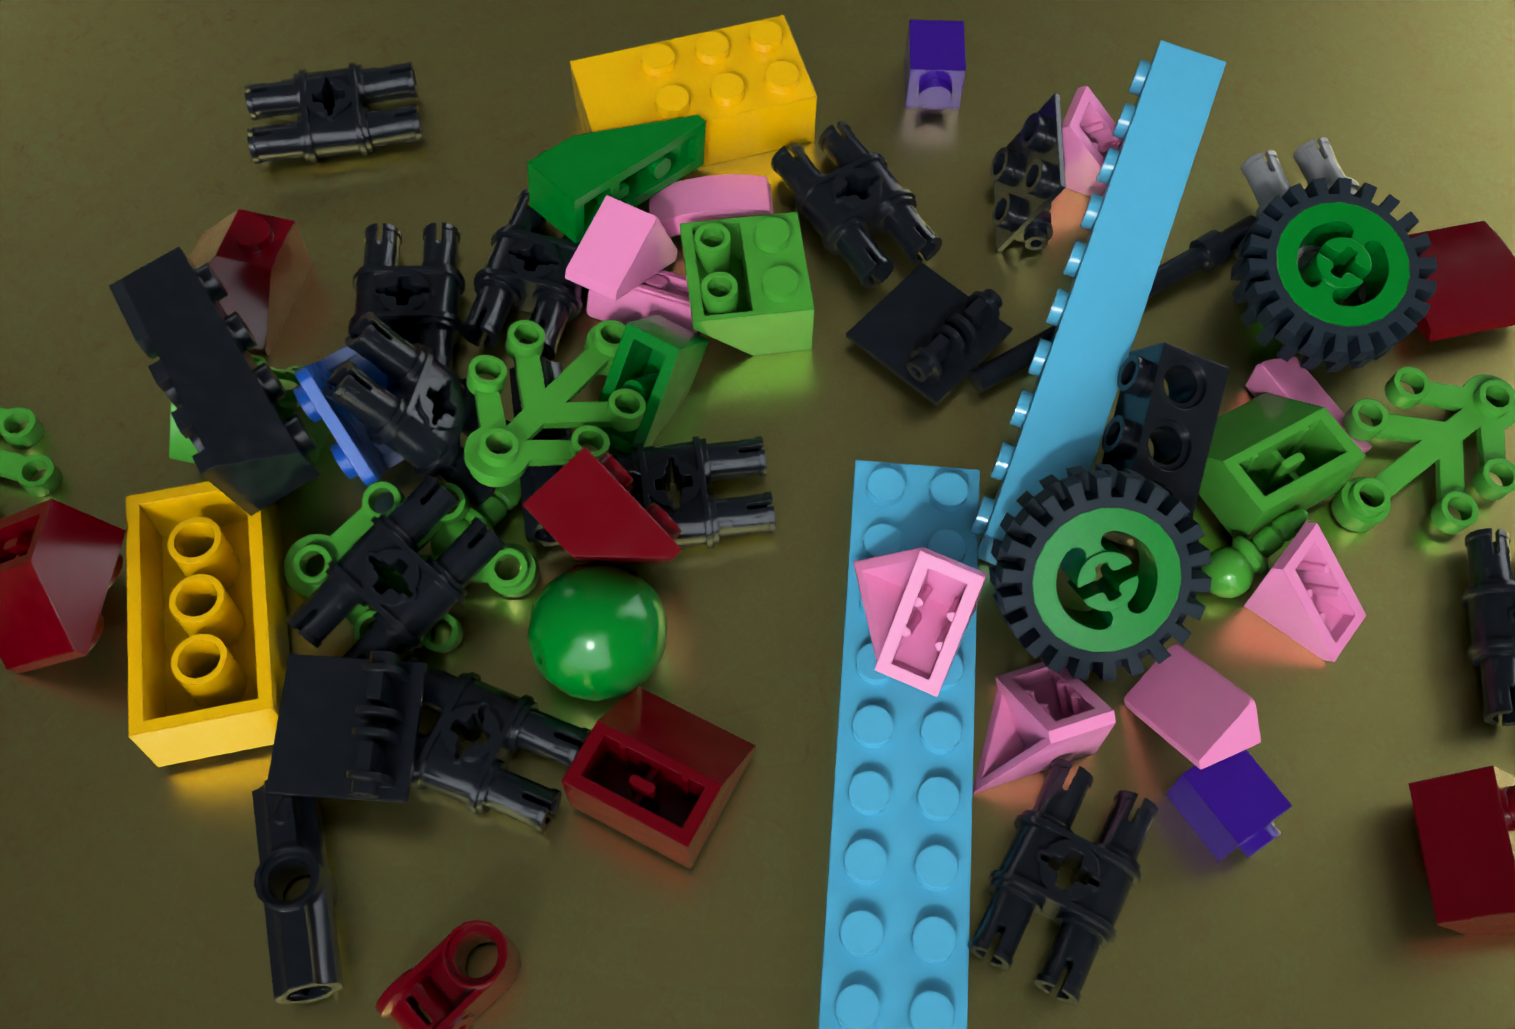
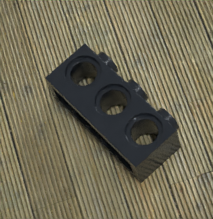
M1166 342L1130 352L1118 375L1117 386L1120 393L1114 416L1103 434L1102 448L1105 452L1102 464L1111 465L1121 472L1123 468L1138 472L1148 480L1151 479L1180 500L1190 510L1188 516L1193 519L1229 367ZM1164 379L1166 380L1169 389L1168 396L1164 389ZM1149 438L1151 439L1154 446L1153 458L1148 448ZM1111 531L1103 536L1108 540L1138 550L1132 535Z

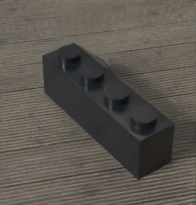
M177 247L109 285L137 344L149 358L154 359L158 356L160 360L148 366L156 384L177 408L171 412V415L180 433L186 439L189 438L199 452L193 455L192 458L204 478L252 516L321 475L308 454L318 448L314 438L297 414L287 418L278 402L287 397L284 387L266 362L259 366L256 365L249 350L258 344L236 311L230 315H227L219 301L229 296L228 292L207 262L197 267L180 247Z

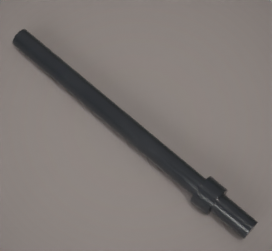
M1249 215L1221 232L1211 230L1191 241L1189 250L1158 267L1148 298L1200 269L1210 271L1229 260L1231 252L1237 249L1245 237V233L1257 218ZM1052 325L970 371L969 380L974 389L982 393L1028 367L1040 338L1051 341L1056 326Z

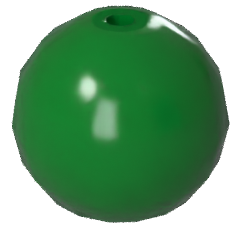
M601 561L575 565L550 581L532 605L527 635L528 645L539 672L562 692L571 697L595 702L611 699L631 692L651 677L663 657L666 647L667 617L656 591L634 571Z

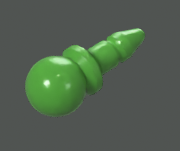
M520 478L510 485L498 487L494 491V496H490L475 510L470 507L467 516L463 520L446 523L440 528L431 540L433 555H441L471 524L475 517L481 520L488 530L491 529L494 532L492 527L506 516L507 510H512L521 498Z
M1299 508L1280 515L1271 522V526H1265L1252 536L1250 542L1243 536L1238 535L1232 540V547H1221L1210 553L1212 564L1201 566V570L1212 578L1210 592L1221 598H1234L1245 593L1253 583L1254 574H1264L1268 571L1269 568L1264 558H1268L1280 549L1284 541H1290L1296 536L1307 520L1308 512L1304 508Z

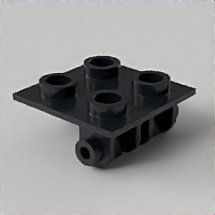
M1054 93L1037 113H1032L1027 118L1022 130L1006 147L999 149L993 158L990 177L994 181L992 223L995 226L997 252L1001 253L1013 240L1025 243V247L1029 250H1041L1047 246L1048 240L1053 236L1051 212H1049L1051 202L1066 188L1060 95Z
M921 263L846 333V337L937 406L970 371L974 370L1012 332L1013 328L999 319V309L1003 303L1001 297L994 290L975 291L970 296H967L928 266Z
M371 651L369 659L289 654L265 793L408 803L428 664L424 662L398 661L399 655L389 651Z

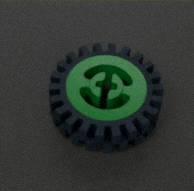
M1326 177L1313 179L1305 189H1303L1301 183L1294 185L1285 192L1282 198L1278 195L1267 205L1245 233V237L1236 249L1234 257L1239 259L1231 268V280L1241 282L1234 289L1232 295L1235 305L1248 302L1249 305L1240 317L1246 327L1258 321L1262 324L1264 329L1255 338L1264 347L1273 338L1280 341L1283 345L1276 356L1286 362L1298 352L1303 354L1300 367L1314 370L1322 361H1326V372H1340L1349 363L1352 370L1364 367L1372 359L1376 361L1408 336L1418 326L1416 324L1426 316L1431 305L1425 302L1435 294L1437 282L1426 279L1437 270L1436 257L1420 258V255L1432 245L1427 233L1410 238L1408 232L1419 220L1410 211L1397 221L1390 213L1400 201L1391 194L1379 206L1372 203L1371 201L1378 187L1368 183H1364L1354 195L1350 194L1352 179L1339 177L1329 190ZM1310 245L1322 246L1302 268L1303 270L1300 273L1297 262L1298 250ZM1365 279L1366 297L1364 304L1341 306Z
M1095 464V471L1089 472L1081 465L1066 468L1068 477L1062 480H1058L1051 474L1039 481L1044 490L1033 497L1026 490L1016 500L1023 507L1016 517L1006 513L1000 523V526L1006 533L1003 541L994 539L991 554L997 560L996 567H989L990 582L997 592L992 594L996 606L1005 618L1004 621L1023 647L1035 659L1039 656L1047 668L1059 674L1062 668L1066 667L1074 679L1088 681L1089 672L1094 671L1103 682L1117 680L1116 668L1124 667L1131 676L1146 672L1141 659L1151 655L1160 664L1170 657L1171 654L1165 649L1163 644L1171 637H1174L1183 645L1192 634L1182 625L1188 615L1200 620L1206 608L1196 599L1197 591L1210 593L1212 578L1201 570V565L1212 564L1210 550L1198 540L1205 535L1199 523L1188 516L1190 510L1180 500L1138 472L1123 468L1121 472L1111 465ZM1113 531L1132 535L1139 551L1138 574L1128 567V565L1132 564L1131 560L1108 539L1104 538V534ZM1104 563L1100 567L1101 574L1103 577H1101L1097 581H1094L1097 578V572L1095 570V567H1097L1099 564ZM1059 566L1070 578L1067 583L1089 607L1093 608L1092 610H1074L1060 603L1056 589Z

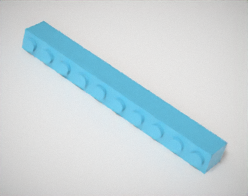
M1161 40L1152 61L1148 62L1141 59L1137 66L1128 93L1138 97L1135 105L1124 104L1112 135L1122 139L1119 150L1111 147L1108 148L1096 181L1106 184L1103 195L1100 196L1092 193L1080 227L1090 230L1086 243L1078 240L1075 241L1063 271L1064 275L1073 277L1068 291L1058 288L1045 323L1056 326L1051 341L1040 338L1027 373L1038 376L1033 392L1021 390L1009 424L1019 428L1014 445L1006 442L1002 443L990 474L991 478L1001 481L994 499L983 496L970 531L981 535L977 549L978 559L996 565L997 560L991 554L994 539L1003 541L1006 533L1000 526V523L1006 513L1014 517L1017 516L1023 507L1016 500L1026 490L1034 497L1044 490L1039 481L1051 474L1058 480H1062L1068 477L1066 468L1081 465L1088 472L1092 469L1118 390V375L1122 365L1129 357L1226 65L1225 61Z

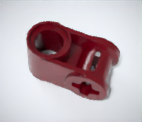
M481 920L464 922L453 929L423 960L404 972L383 992L375 1005L376 1011L382 1018L393 1017L402 1029H470L474 1021L501 995L509 990L516 981L521 966L519 952L514 943L490 922ZM482 943H495L497 945L498 958L493 969L483 977H469L466 971V962L473 948ZM419 1004H420V1005L422 1006V1008L427 1012V1014L432 1018V1023L428 1020V1018H427V1017L422 1013V1011L419 1009V1007H418Z

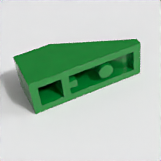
M699 115L571 136L527 162L530 207L577 244L583 239L606 195L636 207L703 165L706 121Z

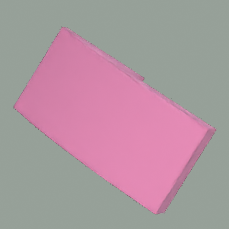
M723 174L691 178L674 182L649 198V213L658 217L670 238L680 234V223L774 214L771 186L766 176Z

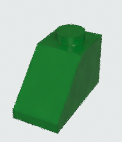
M660 315L627 322L598 402L609 401V397L614 391L626 388L642 395L646 402V410L640 426L634 431L622 432L613 427H598L608 435L610 446L626 454L631 453V447L637 446L636 443L643 442V447L654 444L689 394L709 343L708 339ZM617 407L623 413H634L629 408Z

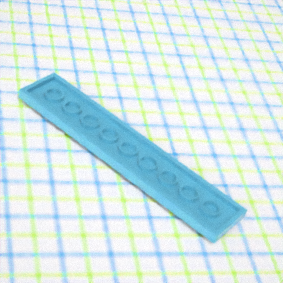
M855 460L818 1029H967L969 947L967 945L969 943L977 606L937 697L874 670L877 662L853 562L924 547L978 569V534L970 532L979 508L980 470Z

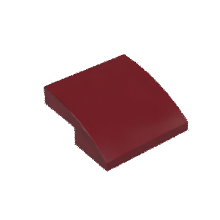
M1485 221L1409 234L1410 238L1427 233L1432 245L1420 255V258L1436 257L1437 270L1426 279L1437 282L1436 292L1425 302L1431 305L1426 316L1416 324L1418 325L1416 329L1428 342L1515 325V256L1499 235Z

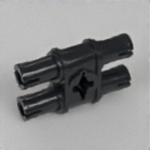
M350 62L349 67L309 73L306 69H299L298 73H294L292 79L245 84L246 105L253 121L273 118L275 116L301 114V116L297 117V122L247 128L249 136L247 137L248 146L254 163L262 164L305 157L306 161H312V163H320V158L361 152L363 156H370V153L375 152V147L424 141L422 122L417 104L381 111L368 112L367 110L370 109V104L419 97L412 62L363 69L361 64Z
M845 121L837 122V128L842 133L841 135L832 124L823 131L818 141L819 147L837 166V170L828 174H821L799 143L789 144V149L795 155L794 157H792L785 146L780 148L772 158L771 167L795 195L796 212L801 217L807 218L822 237V244L825 250L834 255H841L859 278L862 286L868 289L873 288L875 282L870 277L871 275L880 285L891 275L894 269V263L884 254L871 237L881 232H889L913 265H920L923 261L918 254L919 252L926 261L935 256L941 248L942 240L918 214L916 210V196L911 190L904 189L887 168V160L881 154L869 152L855 136L851 127Z
M525 189L518 194L515 207L507 225L502 226L493 233L491 238L492 249L485 266L474 277L473 284L477 296L466 321L461 327V334L468 342L479 347L485 332L487 336L483 343L484 348H494L499 342L500 333L510 309L530 312L532 314L529 321L540 325L545 332L544 350L541 356L552 361L557 354V347L567 322L580 315L583 305L581 297L585 287L565 279L566 268L580 242L575 244L564 234L562 239L542 235L541 233L547 220L528 205L529 189ZM527 339L519 340V342L524 344H533Z
M436 222L427 225L423 229L422 266H399L400 245L402 244L401 231L393 225L383 223L382 241L378 240V224L375 223L367 226L364 231L365 249L363 266L353 276L352 287L356 292L354 316L349 320L348 332L361 316L368 312H373L394 332L411 344L419 343L429 346L433 350L434 357L452 371L453 345L462 337L461 327L463 323L459 319L460 296L465 292L466 282L460 270L457 269L458 248L461 237L459 229L454 225L442 222L441 240H437Z
M373 312L364 314L349 330L348 334L350 336L346 337L345 345L363 358H366L387 376L388 385L386 389L372 380L370 376L359 369L353 362L347 361L341 364L328 378L326 383L329 385L324 387L323 395L357 417L359 421L366 425V432L369 434L371 441L377 445L385 444L413 465L416 474L422 478L430 474L432 477H436L445 483H453L467 494L470 504L473 506L482 504L492 495L496 487L483 485L472 476L464 461V448L460 446L461 432L469 437L472 432L479 429L475 396L467 388V378L461 379L437 360L429 346L419 343L411 344L394 332ZM490 450L491 452L496 454L501 453V451Z
M692 436V441L647 447H643V442L636 443L637 446L631 447V453L612 455L633 478L634 482L632 485L634 488L631 491H636L637 496H643L644 502L639 504L646 509L654 501L682 530L679 534L680 536L674 540L680 547L706 544L708 549L714 548V544H720L719 537L767 531L769 533L776 532L774 506H771L773 504L771 491L764 492L763 494L715 499L714 494L707 493V488L711 487V481L767 475L765 449L762 450L764 448L762 436L708 444L705 438L699 439V436ZM672 482L676 484V489L680 491L682 497L679 499V508H675L673 500L669 499L668 492Z
M427 474L424 477V481L388 517L383 513L378 518L374 516L370 520L374 524L337 562L332 559L328 563L329 568L325 572L329 577L285 620L292 628L298 629V633L310 644L319 648L323 644L322 641L358 604H361L363 607L370 604L376 610L373 617L377 621L342 657L369 659L371 651H389L400 655L406 648L413 652L416 647L420 649L424 645L421 640L457 602L462 605L466 601L464 597L468 592L464 588L507 545L491 529L488 530L481 520L475 517L471 524L435 561L431 557L424 561L417 554L421 550L417 544L453 507L455 508L459 504V501L444 486H440L434 477ZM387 567L391 572L396 571L402 575L409 584L407 588L413 592V597L409 598L404 593L399 594L393 590L386 581L387 576L382 572V568Z
M1485 528L1470 532L1464 539L1468 553L1471 584L1466 587L1462 595V604L1468 609L1472 641V645L1467 650V655L1474 667L1480 669L1484 721L1496 725L1499 722L1498 715L1502 714V726L1515 725V581L1513 580L1509 547L1511 541L1508 532L1498 529L1495 532L1496 541L1493 542L1492 528Z
M408 655L401 660L408 662H421L416 657H413L411 655ZM427 665L422 706L440 713L441 716L433 731L427 733V735L418 733L411 780L413 787L421 791L430 788L467 804L468 811L477 815L479 813L486 814L492 809L544 833L552 823V820L546 817L547 813L556 815L562 792L508 771V766L515 753L526 749L564 765L569 769L591 730L585 727L580 728L539 711V704L535 702L532 696L525 694L519 697L481 681V676L477 673L464 672L457 677ZM481 733H485L487 738L485 745L475 742ZM464 740L474 741L469 749L465 751L462 745Z
M1055 759L1049 767L1050 771L1032 810H1025L1014 821V826L1017 830L999 869L991 871L988 877L990 883L989 890L993 895L973 938L969 940L967 946L971 953L983 960L995 934H999L1001 938L989 964L1003 969H1010L1013 963V956L1032 914L1040 913L1052 919L1059 929L1040 972L1036 974L1034 983L1038 988L1050 994L1052 988H1055L1063 968H1065L1067 973L1056 998L1067 1003L1078 1004L1081 998V990L1099 948L1108 947L1110 943L1115 941L1117 931L1114 927L1131 886L1138 885L1140 882L1141 866L1136 860L1152 822L1157 818L1159 809L1151 800L1145 797L1140 808H1137L1132 822H1130L1128 817L1138 794L1127 790H1119L1114 796V803L1097 842H1090L1074 834L1071 826L1088 789L1094 782V778L1086 769L1079 766L1068 790H1064L1063 784L1073 762ZM1061 866H1066L1074 871L1071 878L1073 884L1068 891L1055 885L1058 878L1057 871Z

